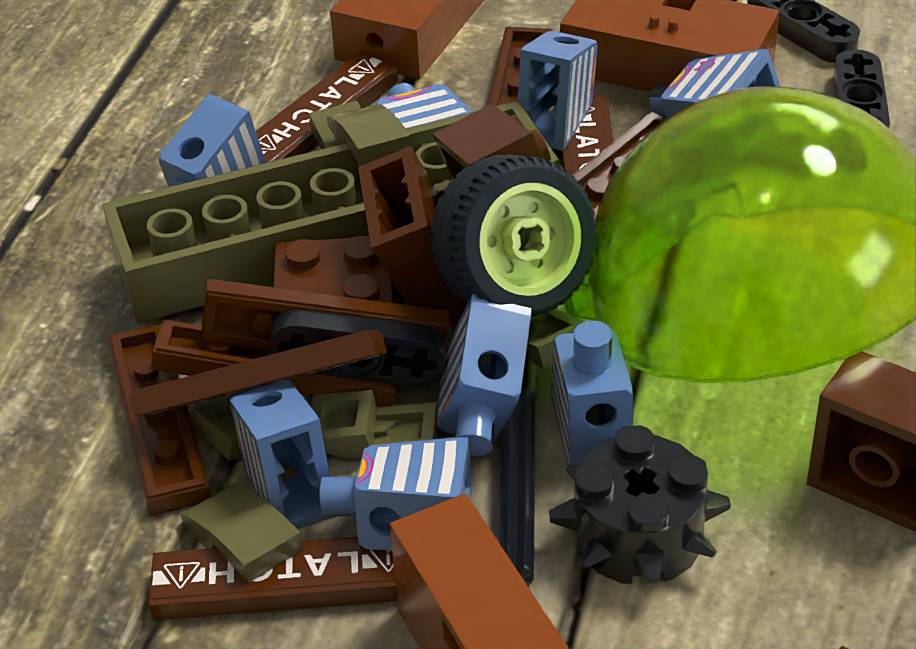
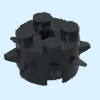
M642 425L624 426L616 432L614 438L607 439L589 450L578 466L571 464L566 468L568 474L575 481L574 498L549 510L550 523L575 532L579 542L580 563L583 567L591 566L598 574L622 584H632V576L643 577L648 584L658 583L661 574H664L663 582L673 580L691 568L699 554L711 558L717 554L718 551L704 537V525L708 520L731 508L730 499L728 496L707 490L708 471L706 462L700 457L694 456L681 444L654 435L650 429Z

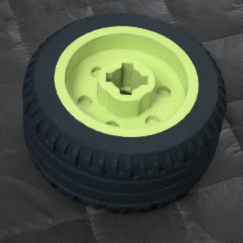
M495 155L478 160L464 168L443 190L444 195L439 197L438 204L434 209L436 214L432 216V226L430 229L433 232V236L430 237L432 243L431 251L435 254L433 259L436 263V268L441 273L440 276L446 285L466 303H468L471 295L475 294L477 298L485 299L491 303L500 305L516 304L532 308L531 317L548 313L558 308V305H563L567 299L573 296V292L578 291L580 284L585 281L584 276L589 274V267L593 264L592 257L596 254L595 246L597 241L595 236L598 235V231L596 230L597 221L594 220L595 211L592 209L591 201L587 200L589 196L584 191L582 185L577 183L578 180L561 166L537 157Z

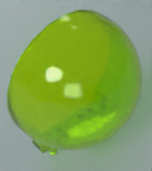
M758 86L731 90L702 99L662 121L635 145L616 170L604 191L597 209L595 220L597 221L596 230L598 232L597 236H595V255L592 257L593 264L589 267L590 272L584 276L585 281L580 284L578 291L573 292V296L564 303L567 314L607 324L611 330L617 333L625 364L656 377L693 383L749 382L793 375L844 360L891 338L916 320V157L895 133L881 121L860 108L824 93L794 87Z

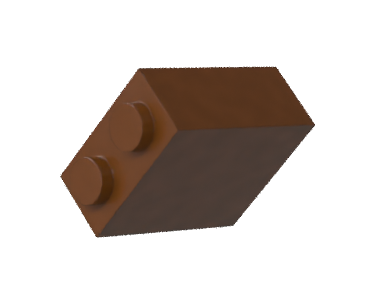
M412 146L358 167L371 248L404 300L411 306L449 310V325L459 322L468 303L456 296L440 276L441 273L436 268V263L433 259L435 254L431 251L432 243L430 237L433 236V232L430 229L432 226V216L436 214L434 209L438 204L440 195Z

